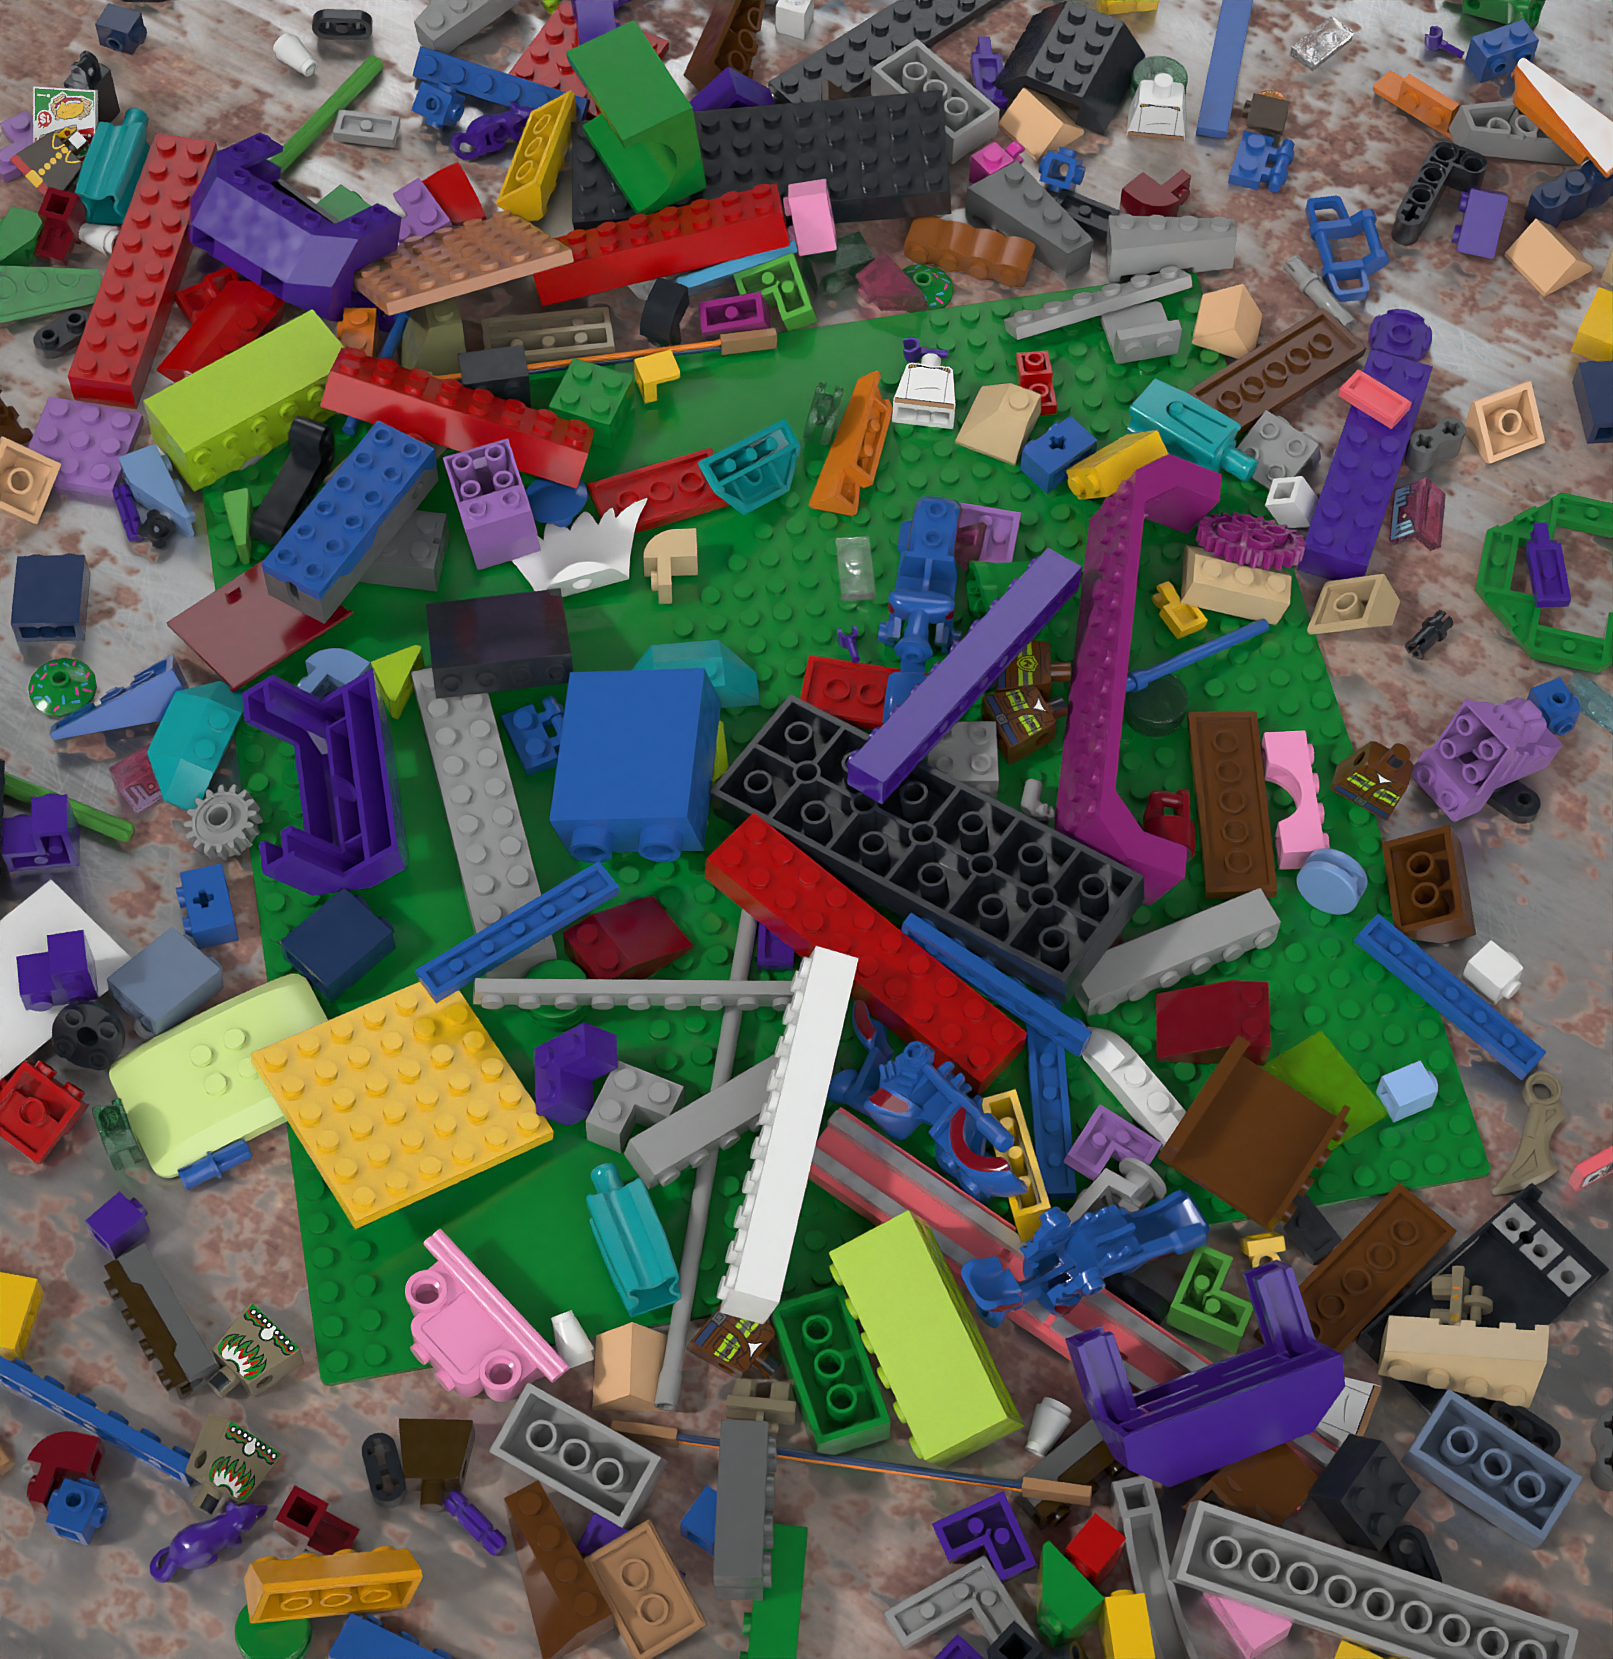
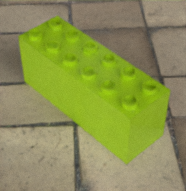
M312 309L143 400L153 441L164 455L167 454L171 464L193 492L204 486H209L222 476L242 468L246 461L257 455H265L273 448L288 441L291 423L297 415L324 423L329 417L338 413L320 407L329 372L341 347H345Z
M907 1210L829 1252L833 1264L829 1266L832 1276L839 1286L844 1285L849 1298L845 1299L846 1306L855 1320L860 1319L865 1332L861 1333L862 1341L869 1353H875L881 1366L877 1368V1373L883 1385L887 1389L891 1387L897 1401L893 1403L894 1410L903 1424L908 1423L913 1434L909 1438V1442L919 1459L924 1458L929 1463L945 1468L1025 1426L927 1221L912 1211Z

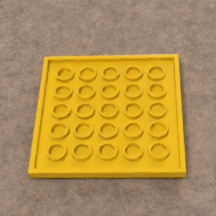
M418 982L251 1053L252 1065L355 1229L553 1139V1129L544 1116L536 1114L535 1102L459 990L435 1003L421 982Z

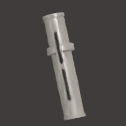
M1294 255L1288 259L1287 262L1291 266L1285 263L1283 268L1297 282L1299 291L1303 295H1308L1319 309L1323 307L1350 332L1353 329L1350 323L1356 326L1357 320L1352 317L1322 283L1323 279L1320 274L1314 273L1300 255Z

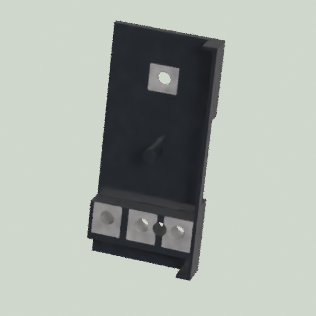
M1531 1183L1364 1329L1360 1334L1357 1344L1379 1365L1381 1341L1389 1316L1430 1318L1431 1309H1450V1300H1434L1432 1296V1281L1418 1293L1417 1291L1473 1241L1475 1243L1439 1275L1452 1274V1266H1464V1277L1470 1281L1469 1295H1471L1472 1286L1483 1287V1296L1493 1301V1311L1490 1314L1481 1315V1324L1476 1325V1327L1499 1328L1500 1322L1516 1323V1329L1535 1330V1325H1550L1605 1276L1610 1269L1538 1202L1543 1192ZM1506 1226L1512 1227L1515 1231H1510ZM1534 1252L1539 1253L1542 1257H1537ZM1393 1379L1428 1415L1431 1414L1439 1399L1447 1391L1446 1389H1436L1428 1385ZM1455 1392L1465 1400L1470 1397L1468 1394Z

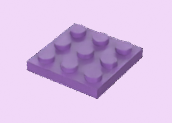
M49 396L28 449L61 464L53 487L114 499L112 490L115 486L120 485L123 477L118 457L133 452L144 424L143 414Z

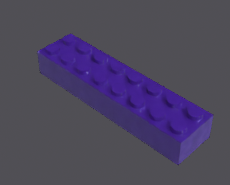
M1370 349L1363 372L1411 401L1412 404L1410 410L1392 429L1351 404L1305 539L1306 547L1303 560L1299 561L1298 571L1332 581L1366 575L1433 366Z

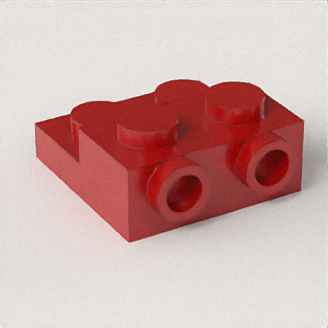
M38 1060L36 1064L30 1061H23L0 1092V1136L36 1164L43 1163L63 1134H69L89 1106L82 1099L86 1094L82 1089L69 1081L65 1085L61 1084L53 1078L57 1071L42 1060Z

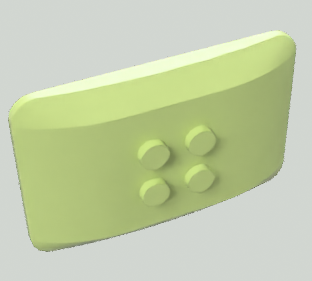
M289 974L231 998L139 1045L116 1059L110 1066L109 1077L152 1169L158 1176L162 1178L179 1176L177 1169L207 1156L206 1152L210 1151L213 1154L240 1140L247 1142L287 1122L284 1114L252 1065L251 1053L328 1021L305 977L299 974Z

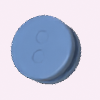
M1329 848L1318 849L1312 852L1296 879L1298 890L1308 903L1323 912L1334 915L1351 912L1358 904L1368 885L1366 873L1355 859L1341 851Z

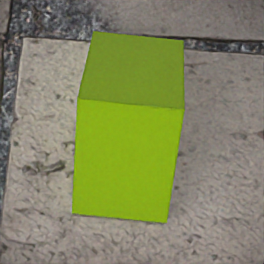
M413 645L371 662V668L378 681L382 698L392 718L399 719L413 691L414 686L411 672L423 670L425 666L421 646Z

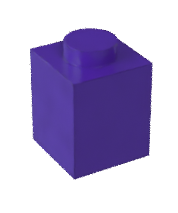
M120 1191L85 1220L91 1236L115 1260L150 1231L145 1216L148 1215L146 1209L136 1198L133 1197L129 1201Z

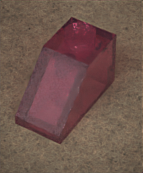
M885 252L855 275L860 286L857 292L868 305L873 302L880 311H925L929 307L923 292Z

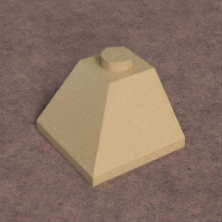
M1012 383L982 386L955 440V444L1016 466L1041 413V394Z
M1385 574L1324 582L1307 631L1309 635L1392 626L1400 600Z

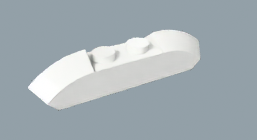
M1088 1026L1087 1029L1092 1033L1088 1046L1082 1053L1084 1060L1143 1131L1162 1143L1159 1149L1161 1151L1186 1114V1111L1128 1043L1108 1029Z

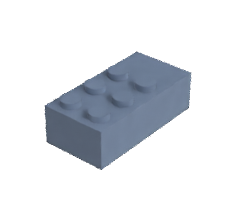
M1449 1388L1439 1399L1400 1461L1533 1551L1544 1542L1583 1478Z

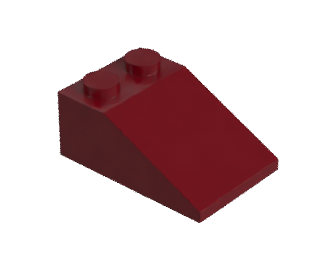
M653 895L592 914L563 932L565 954L572 963L582 969L587 979L645 980L693 949V945Z
M1230 980L1156 994L1157 1062L1219 1064L1239 1035L1250 1042L1243 1056L1258 1066H1265L1271 1048L1269 982Z

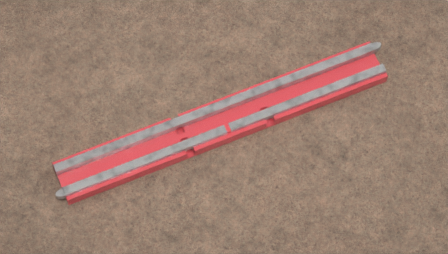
M840 1107L839 1110L833 1113L828 1120V1127L816 1141L808 1179L876 1226L889 1221L907 1210L912 1211L927 1221L956 1282L966 1289L967 1287L961 1276V1270L963 1265L972 1259L996 1256L1001 1263L1003 1271L1009 1268L1017 1283L1025 1279L1022 1264L1024 1255L1020 1247L1027 1245L1026 1242L1028 1241H1020L1015 1226ZM1105 1288L1093 1296H1083L1069 1314L1061 1317L1052 1315L1037 1300L1024 1305L1016 1311L1008 1312L1006 1316L1071 1362L1072 1359L1065 1339L1101 1325L1104 1332L1110 1331L1114 1334L1133 1394L1214 1364ZM1314 1432L1285 1443L1318 1477L1338 1450V1448ZM1309 1497L1291 1514L1296 1518Z

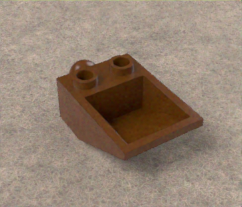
M1284 1443L1224 1466L1183 1508L1187 1511L1189 1502L1200 1500L1206 1503L1216 1501L1220 1508L1279 1527L1309 1497L1308 1492L1319 1477Z

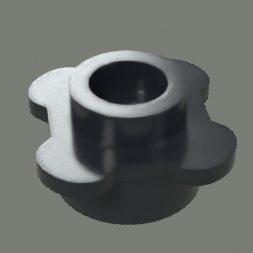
M152 509L147 512L145 522L137 527V534L139 537L146 538L152 542V546L155 549H161L165 547V540L170 538L175 532L176 527L174 522L168 517L161 515L158 510ZM155 526L159 528L158 532L154 531Z

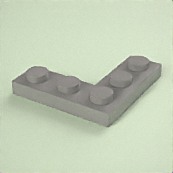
M985 1555L883 1612V1619L903 1651L970 1612L991 1645L1013 1620L1038 1642Z

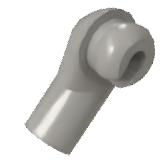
M1029 779L1025 782L1021 810L1026 816H1047L1049 824L1055 816L1052 806L1047 809L1048 804H1042L1039 801L1042 783L1035 779Z

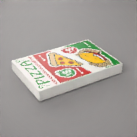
M34 86L33 143L50 132H53L63 142L74 130H77L89 142L76 155L83 163L98 125V90ZM79 177L76 179V181H75L73 184H77V183H78Z

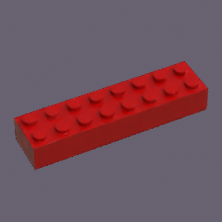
M777 183L772 185L760 184L751 190L739 193L736 191L727 192L721 197L711 200L698 199L690 205L678 208L666 207L658 213L650 215L638 214L632 216L629 220L617 223L605 222L597 228L585 231L582 229L573 230L567 235L554 239L572 250L574 262L534 273L533 277L542 306L657 279L658 277H665L790 246L788 229Z
M341 347L329 372L320 407L373 424L380 421L404 434L409 432L416 433L426 441L460 452L508 438L518 470L576 489L595 429L590 428L583 421L576 419L569 421L557 417L554 412L549 410L531 409L515 399H500L484 389H469L453 379H438L430 376L427 371L413 368L410 370L398 366L397 362L388 358L376 359L367 356L364 351L357 348L345 349Z

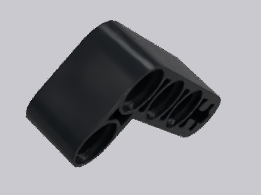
M1448 141L1435 143L1397 209L1391 232L1392 239L1403 246L1415 244L1447 187L1460 192H1468L1469 186L1481 188L1488 165L1487 159L1480 153Z
M299 415L294 418L288 434L291 452L252 520L250 527L251 539L276 546L309 506L334 459L333 435L331 426Z

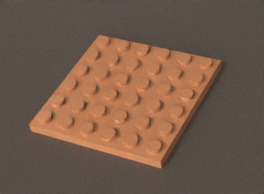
M504 210L494 213L493 218L488 220H468L463 223L464 227L452 229V227L437 229L434 231V235L424 239L423 236H412L405 239V243L398 245L396 251L355 271L353 287L387 315L391 316L572 263L574 259L572 250L517 214L512 215L510 210Z

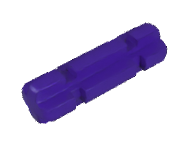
M127 484L115 486L112 492L127 538L132 543L138 540L142 541L144 538L139 537L137 534V527L142 522L130 486Z
M459 1490L453 1491L444 1500L445 1509L453 1517L457 1516L458 1522L478 1542L482 1541L483 1547L490 1555L496 1556L506 1547V1537L498 1529L493 1530V1524L473 1504H469L468 1499Z

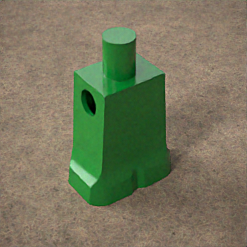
M1462 0V13L1504 24H1511L1524 19L1528 26L1532 28L1538 25L1546 0Z
M984 560L970 561L964 574L969 616L973 617L974 620H981L987 614L992 602L996 598L1001 599L1005 595L1013 579L1016 577L1020 578L1026 572L1031 561L993 563Z

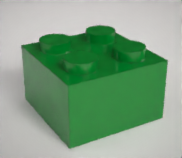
M573 358L549 405V411L554 412L557 417L569 421L576 419L585 422L590 428L595 429L591 443L611 449L635 401L634 376Z

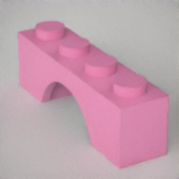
M1305 730L1265 732L1261 743L1264 779L1283 787L1292 796L1297 809L1294 814L1280 821L1277 826L1274 844L1279 870L1301 869L1312 852L1318 849L1330 848L1329 836L1327 833L1322 832L1321 826L1324 823V807L1322 803H1317L1316 794L1319 793V778L1317 773H1312L1311 764L1314 763V748L1312 743L1307 744Z

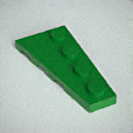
M0 265V323L93 304L101 285L99 269Z

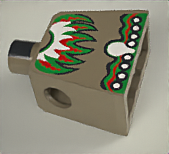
M250 1302L214 1346L212 1352L221 1369L207 1383L221 1398L226 1396L238 1384L251 1397H254L302 1366L304 1359L300 1348Z
M209 1412L186 1466V1474L202 1484L191 1505L206 1514L212 1515L222 1497L239 1504L246 1502L282 1454L231 1420Z

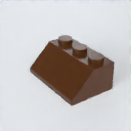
M1450 825L1382 842L1394 927L1409 939L1435 943H1446L1476 935L1462 844Z

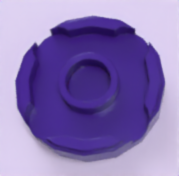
M1391 309L1386 314L1381 316L1379 314L1374 318L1368 332V343L1373 350L1418 362L1426 357L1431 347L1432 330L1430 326L1428 327L1424 323L1425 319L1419 314L1407 309Z

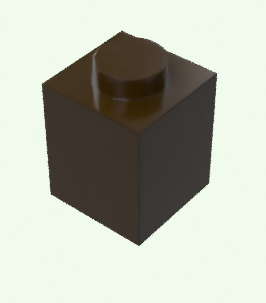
M1254 93L1252 101L1246 100L1242 118L1247 119L1246 126L1248 128L1283 135L1290 101Z

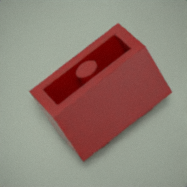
M1095 1513L1066 1547L1064 1557L1097 1590L1119 1563L1126 1537Z

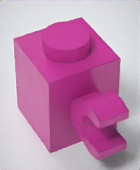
M1014 141L1003 150L996 142H993L971 155L969 181L975 184L1015 161L1022 164L1024 159L1019 154L1024 152L1025 148L1018 141Z

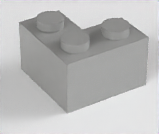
M618 1061V1068L610 1072L586 1119L587 1140L621 1153L636 1123L650 1128L684 1108V1086Z

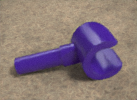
M1431 26L1429 34H1425L1424 43L1426 48L1432 51L1441 48L1461 59L1465 52L1443 40V31L1440 27Z
M908 337L903 340L905 348L903 350L904 358L909 363H915L925 354L930 353L936 354L940 358L948 357V350L920 347V342L915 337Z
M852 625V635L849 636L841 632V627L838 628V644L842 648L849 650L853 663L859 662L860 657L856 648L857 626Z

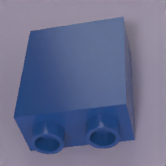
M705 668L570 672L549 821L572 857L587 863H596L598 861L604 863L612 858V852H638L642 857L651 861L671 862L680 857L681 851H704L710 804L709 791L712 787L721 709L720 699Z

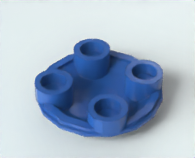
M539 478L526 490L534 520L542 523H554L557 527H567L570 525L573 517L584 507L589 497L587 487L581 479L576 489L548 479Z

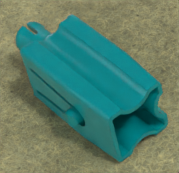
M129 108L125 112L122 125L115 126L110 122L103 121L97 125L82 164L75 194L79 195L84 206L87 208L86 220L89 224L122 225L151 147L146 141V127L149 118L141 109Z
M1155 378L1130 406L1129 415L1132 418L1127 427L1126 434L1158 430L1168 453L1217 473L1224 469L1244 483L1248 482L1254 475L1259 462L1235 448V436L1241 429V424L1194 396Z
M605 1163L597 1166L590 1174L597 1194H589L586 1197L587 1207L592 1217L589 1219V1223L610 1278L629 1316L635 1317L681 1300V1292L677 1283L679 1281V1274L666 1234L642 1178H636L634 1182L624 1186L615 1164Z

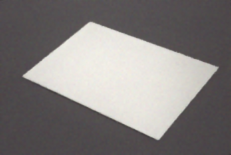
M52 880L48 881L0 920V1080L52 1037L53 1022L58 1013L68 1005L53 1006L50 1010L42 1012L26 1010L19 993L16 956L48 952L47 935L84 930L95 959L99 997L109 990L107 978L132 959Z

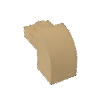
M696 528L671 529L661 532L649 541L644 550V577H651L652 591H658L659 604H672L671 576L698 575Z

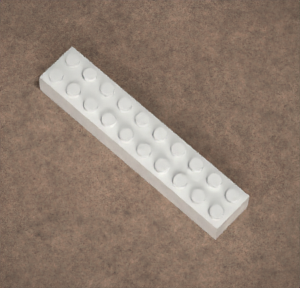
M816 946L809 958L803 957L799 971L796 970L790 987V992H794L792 1002L787 1004L782 1024L787 1026L784 1035L780 1036L774 1055V1057L779 1059L776 1069H772L766 1088L771 1093L768 1102L763 1104L758 1124L763 1125L760 1136H756L750 1154V1158L755 1159L751 1171L747 1172L743 1183L742 1193L747 1195L743 1206L740 1205L737 1210L734 1228H738L735 1240H731L726 1254L725 1262L729 1263L730 1266L726 1276H722L717 1292V1298L722 1299L721 1313L764 1324L780 1301L858 958Z

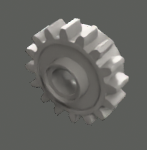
M219 785L218 792L215 794L209 789L206 790L207 798L205 800L196 798L194 800L198 805L196 810L190 809L187 811L192 820L184 823V827L189 831L186 838L199 854H206L211 860H214L217 856L223 860H228L230 856L241 855L242 851L253 845L252 842L256 835L260 834L258 824L263 822V818L257 813L261 809L260 806L246 790L241 792L236 785H232L229 791L223 785Z

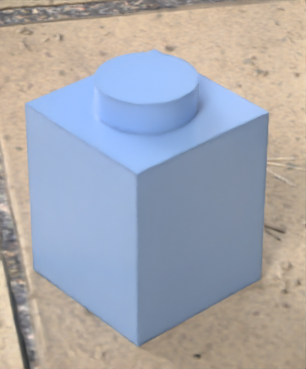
M1418 1061L1382 1076L1376 1093L1392 1121L1396 1122L1432 1107L1438 1093V1084L1433 1073L1426 1071L1422 1062Z

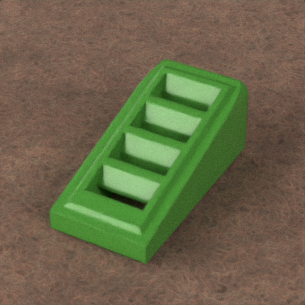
M243 488L224 493L223 500L241 563L244 565L250 563L251 557L250 527L253 506L249 489Z

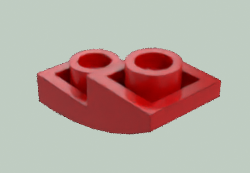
M1048 350L1016 353L1019 386L1041 394L1040 415L1056 414L1057 402L1052 384L1053 372Z

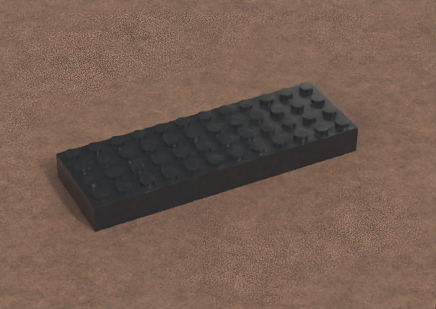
M943 90L695 111L693 113L707 188L667 206L678 208L690 205L698 199L711 200L719 198L727 192L736 191L739 193L751 190L760 184L772 185L777 183L785 214L783 197H788L789 184L826 179L834 224L952 214ZM589 121L571 122L572 224L574 230L582 229L584 231L597 228L605 222L617 223L629 220V218L636 215L584 134L582 125ZM785 214L787 228H789V226L793 225L792 216H786Z
M791 694L709 791L714 815L738 828L753 813H756L843 885L904 918L913 913L919 918L928 919L936 926L938 931L949 938L954 937L960 940L967 950L979 958L989 959L997 968L1066 1005L1145 900L1143 875L921 761L918 762L916 768L884 803L880 804L847 784L848 768L846 764L848 758L854 750H860L867 743L870 735Z

